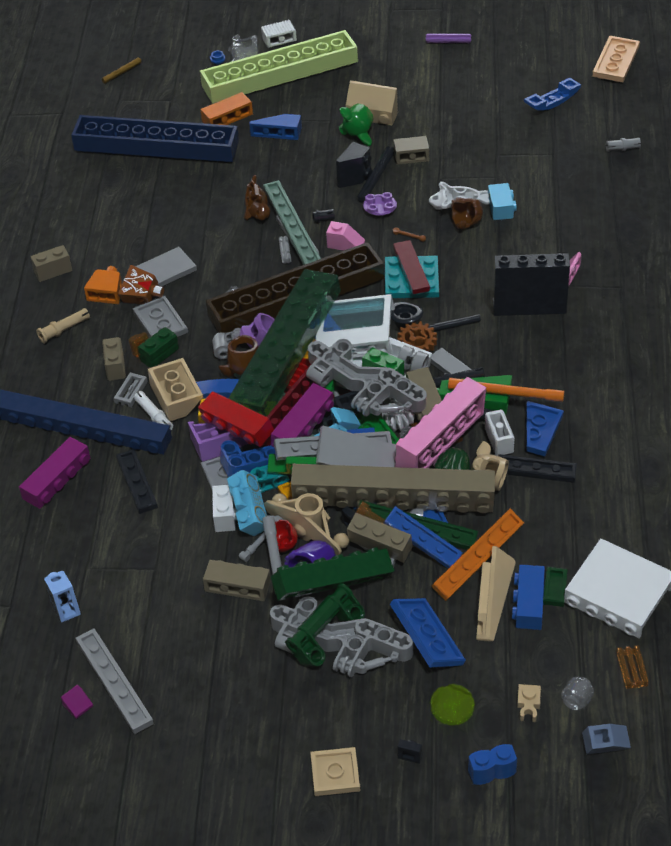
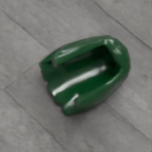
M452 447L441 453L433 464V469L470 470L469 457L463 449Z

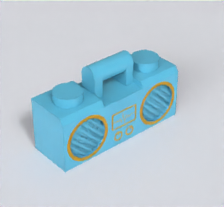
M241 470L227 478L237 511L236 517L240 531L256 536L264 531L262 518L267 516L257 476Z

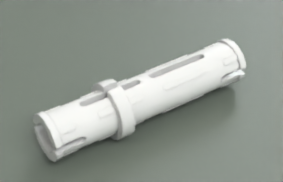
M143 391L138 392L142 397L137 393L134 395V400L148 413L152 422L170 425L172 430L173 424L166 418V414L159 410Z

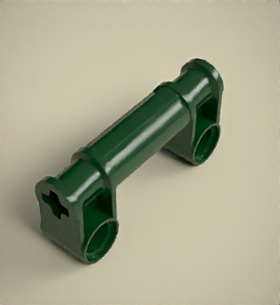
M338 584L334 593L324 599L297 628V632L291 638L286 639V646L292 651L301 665L320 666L323 664L325 652L315 640V636L335 615L341 622L364 618L365 612L363 607L357 601L351 589L345 584Z

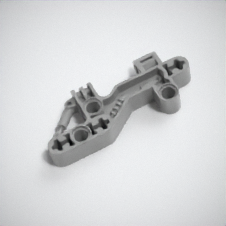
M339 339L331 347L320 341H313L308 345V360L312 365L308 368L306 377L321 387L326 386L334 379L351 391H360L352 400L351 407L353 409L357 408L359 412H363L364 416H368L371 413L378 416L381 413L398 412L399 409L412 410L418 413L425 410L427 393L422 387L392 368L357 366L350 361L352 359V344L349 340ZM387 397H392L393 399H395L396 401H398V402L401 403L402 405L397 406V404H391V405H380V404H381Z
M309 596L302 598L295 609L284 605H276L271 608V625L273 630L278 632L275 647L292 653L286 646L285 641L297 632V628L318 607L315 598ZM366 618L334 624L328 623L315 636V640L324 651H339L333 664V670L338 671L340 669V672L343 674L348 672L349 677H353L355 673L364 674L367 670L383 666L388 661L405 662L413 656V640L408 634ZM370 650L388 656L387 658L380 657L367 662L363 661Z

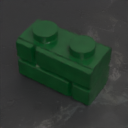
M167 327L160 329L138 346L140 361L149 368L157 366L179 349L177 335Z

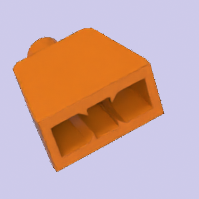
M109 266L107 270H95L84 287L87 301L110 304L120 303L118 293L122 286L120 273L117 272L114 266Z

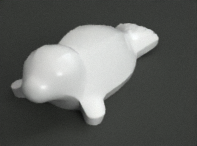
M440 182V191L429 198V203L438 210L451 208V201L456 197L478 199L481 203L489 204L487 190L477 191L470 187L449 186L445 182Z

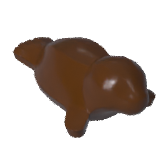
M253 175L251 182L246 186V211L244 219L248 220L253 216L257 220L263 221L270 216V208L267 205L266 193L256 183L257 176Z

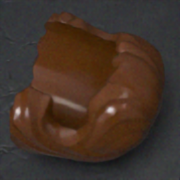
M456 197L451 201V215L455 227L465 229L481 221L484 213L482 204L478 199Z

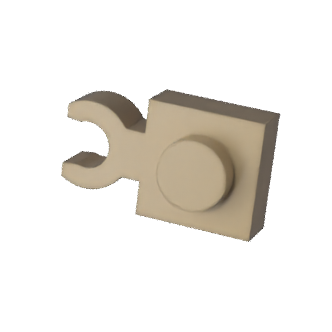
M519 684L518 708H522L520 710L521 721H524L526 714L532 715V722H536V709H540L541 686Z

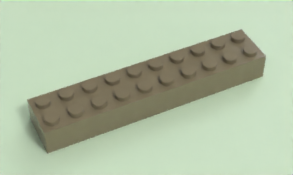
M293 464L291 490L293 499L307 493L318 495L323 501V507H359L360 500L389 508L396 506L400 510L421 508L423 511L438 510L445 512L451 510L487 513L493 512L495 471Z

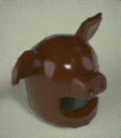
M242 335L229 342L227 350L228 365L219 366L222 374L230 377L234 373L249 375L255 372L258 376H271L270 369L260 365L258 342L254 338ZM242 343L251 344L253 347L247 351H236L237 345Z

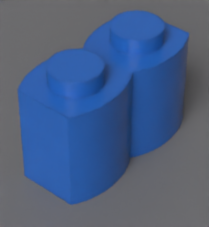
M510 744L496 746L490 751H476L468 758V771L473 784L476 785L489 783L494 778L505 779L516 773L517 757Z

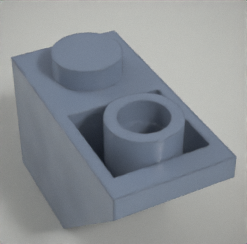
M603 724L588 726L582 732L586 755L631 748L627 727L624 725Z

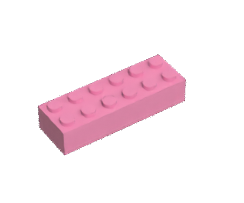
M469 377L459 382L451 393L445 395L443 401L436 404L428 415L422 417L419 424L412 427L404 438L398 440L396 444L395 467L429 468L441 453L447 450L483 415L486 387Z

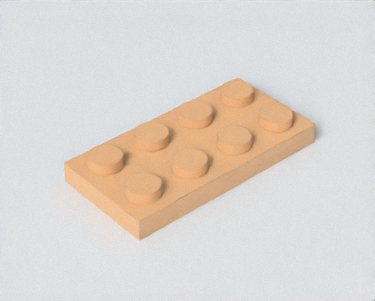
M609 36L593 70L592 77L624 82L640 46V41Z

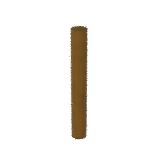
M138 57L102 78V82L105 84L139 65L141 59Z

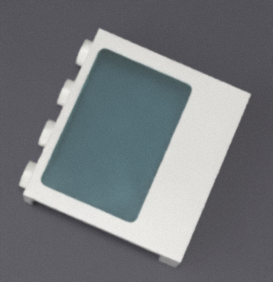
M392 295L320 302L316 341L331 347L337 340L347 339L352 344V358L363 357L372 347L392 354V346L389 339L391 310H395Z

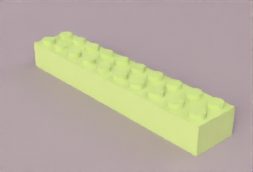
M346 30L200 70L201 84L210 101L216 103L241 92L249 94L358 62L357 46Z

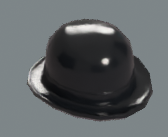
M395 302V310H391V319L399 328H405V324L412 325L413 322L417 323L422 318L424 312L422 308L413 303Z

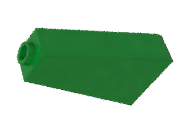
M512 375L471 378L476 382L512 386ZM442 380L440 388H437L442 401L447 393L453 391L448 389L449 380ZM486 392L484 408L495 411L503 410L506 416L510 395Z

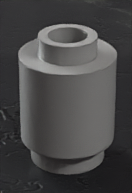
M222 332L214 336L212 340L213 350L216 358L227 359L228 343L224 339L226 333Z

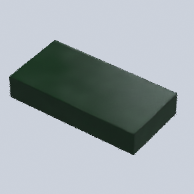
M547 567L543 605L564 607L568 569Z

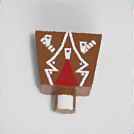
M130 265L118 294L122 302L145 304L152 301L153 296L162 297L164 287L158 286L155 275Z

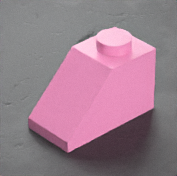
M331 221L326 232L327 248L344 251L365 243V239L346 223Z

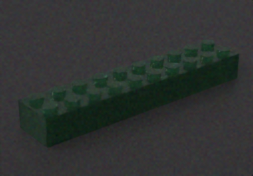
M304 269L228 399L267 417L277 405L307 352L308 345L313 341L341 291L338 275Z

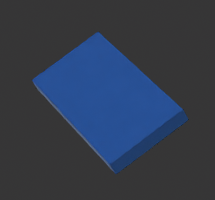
M426 598L392 600L390 606L429 667L462 666L464 664L465 658Z

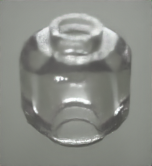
M572 677L563 688L561 696L568 708L572 710L584 709L592 699L594 689L587 678Z

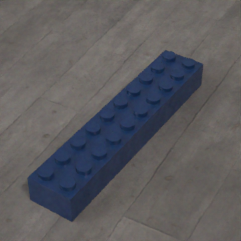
M79 115L71 134L74 151L233 162L239 143L238 127L233 125Z

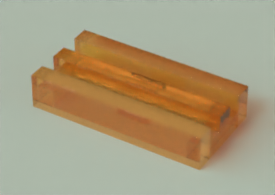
M639 645L634 646V648L628 646L623 650L622 647L617 648V656L626 689L648 686L649 681ZM632 654H635L642 681L639 680ZM624 655L628 657L634 682L630 680Z

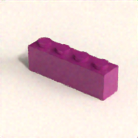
M313 383L271 433V446L274 447L275 439L309 437L316 424L321 423L325 413L329 412L330 408H333V392Z
M69 437L19 486L22 499L41 509L91 459L88 446Z

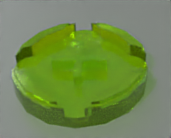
M448 684V686H442L433 693L431 711L434 717L441 723L460 725L468 721L473 715L475 708L474 699L471 692L465 687Z

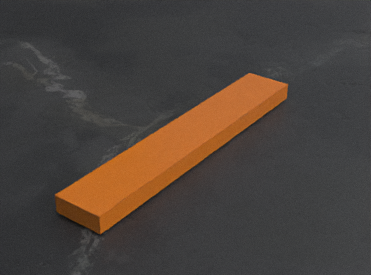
M510 508L431 587L446 601L483 562L492 556V546L500 548L524 522Z

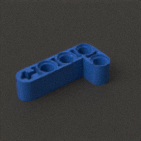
M227 440L221 444L220 462L228 477L241 470L250 473L256 467L268 465L269 454H275V448L270 445L241 452L236 442Z

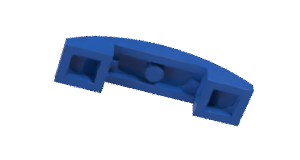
M568 78L559 82L557 89L542 96L537 94L525 98L524 102L536 110H548L572 97L581 88V84L572 78Z

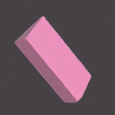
M580 252L569 260V286L581 265Z

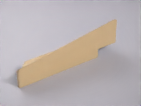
M492 546L491 563L483 562L476 638V640L494 641L516 563L512 557L496 546Z

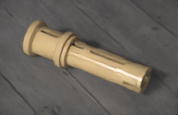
M83 308L58 322L52 321L50 325L42 329L38 328L36 332L41 342L45 344L48 339L54 336L59 337L62 331L89 319V313L82 316V314L88 312L87 309Z

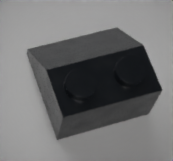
M352 142L336 160L337 187L342 188L362 184L372 172L370 147Z

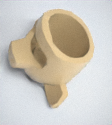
M483 441L477 449V456L472 463L471 470L495 471V490L500 491L507 475L509 461L502 457L491 455L490 445Z

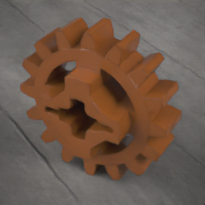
M422 321L418 324L413 322L412 325L405 324V328H400L397 340L429 352V350L434 351V346L437 345V332H434L433 327L429 328L428 323L422 325Z

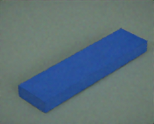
M396 506L383 523L411 534L414 546L448 569L463 553Z

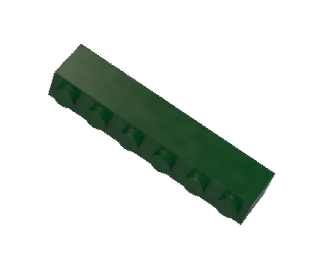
M376 547L367 550L365 553L356 551L345 557L343 554L336 555L330 560L320 558L310 564L304 561L296 564L294 567L284 565L277 568V572L271 576V580L279 601L336 589L340 583L351 586L385 579L395 570L387 548L379 550Z

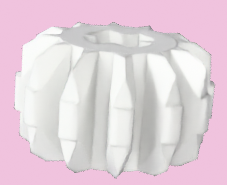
M395 400V402L393 403V404H397V406L402 405L401 403L397 402L396 400ZM399 409L398 412L382 413V418L394 432L398 429L402 431L403 428H409V425L414 423L415 412Z

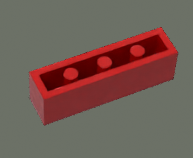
M213 391L198 406L201 418L206 423H212L220 430L225 429L234 437L239 436L243 438L248 444H255L261 447L274 431L268 417Z

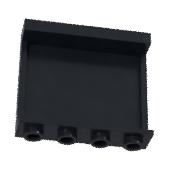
M569 253L494 256V316L566 314L570 275Z

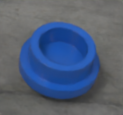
M214 51L211 53L210 61L219 65L225 61V55L222 51Z

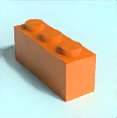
M243 92L200 109L204 124L229 125L253 115L252 101Z

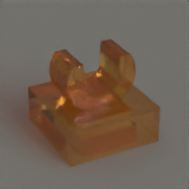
M145 332L139 335L136 334L128 339L135 357L139 356L138 346L149 339Z

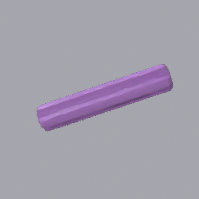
M426 34V43H471V34Z

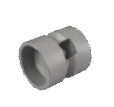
M404 345L399 352L398 358L404 360V371H412L425 368L429 360V354L422 351L415 352L414 348Z

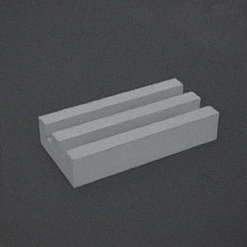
M130 372L115 395L114 402L116 404L121 402L123 406L128 404V407L132 408L135 403L134 395L136 393L140 395L138 392L142 391L147 384V377Z

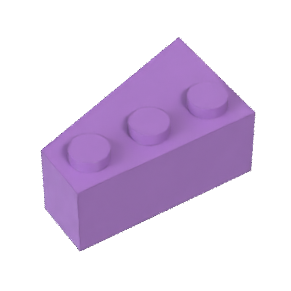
M194 421L188 422L191 440L202 462L219 457L221 444L224 441H234L239 447L248 444L243 438L239 436L234 437L229 431L225 429L220 430L212 423L194 424Z

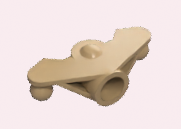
M278 493L273 496L272 501L267 500L264 503L265 509L271 516L279 515L283 520H288L297 530L298 537L305 541L311 539L314 541H325L334 548L336 555H340L342 553L341 549L349 544L348 536L345 533L336 534L334 539L330 537L327 523L331 518L323 507L322 499L316 494L307 493L296 499L287 500L284 494Z

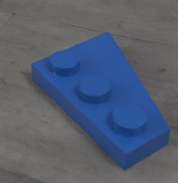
M527 401V452L546 456L562 420L563 410Z

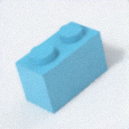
M509 184L488 185V199L493 220L513 218L517 207L516 201H513L514 194L513 190H510Z

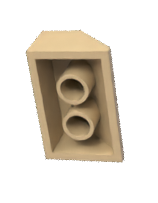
M350 81L346 107L350 108L357 103L363 104L372 112L374 123L393 125L398 114L397 88Z
M183 358L148 369L150 386L169 421L187 416L203 398V394Z

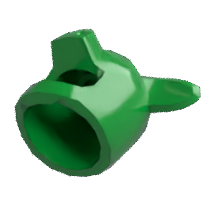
M359 103L354 104L350 108L341 107L339 109L343 116V123L339 126L341 134H349L353 137L358 136L364 144L370 146L372 140L367 132L374 120L370 109Z

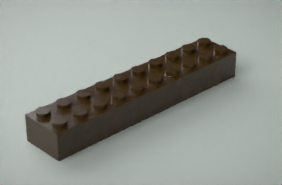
M366 242L206 300L208 317L218 333L232 332L235 328L249 326L259 313L267 314L276 319L384 279V263L370 244Z

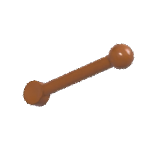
M393 228V234L406 235L419 239L421 242L426 240L424 235L419 236L401 231L399 228Z

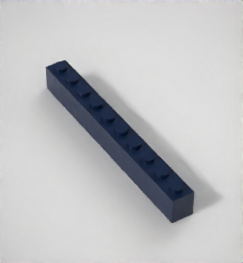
M0 389L1 420L163 455L172 439L170 425Z

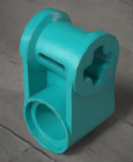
M268 465L256 467L250 472L255 476L258 473L257 480L261 493L289 482L287 474L268 473Z

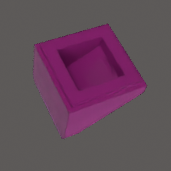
M76 685L61 697L63 706L76 719L93 707V703L79 685Z

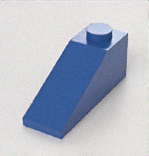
M282 114L250 121L249 123L250 134L254 137L298 140L302 129L301 115Z

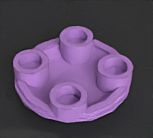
M389 192L377 195L368 194L365 196L363 203L365 211L373 215H386L393 212L397 207V202Z

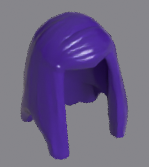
M315 540L287 555L284 558L286 560L284 565L294 567L296 564L304 561L310 564L320 558L330 560L336 554L334 548L327 542Z

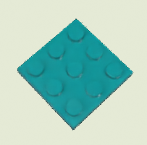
M395 256L385 257V295L391 294L392 298L439 297L438 256H417L430 285V291L412 294L398 258Z

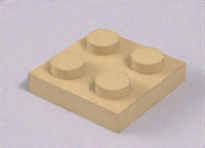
M355 747L311 752L315 796L360 791Z

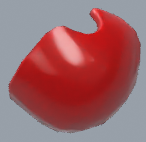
M281 519L275 522L279 552L285 553L291 550L297 543L298 532L288 520Z

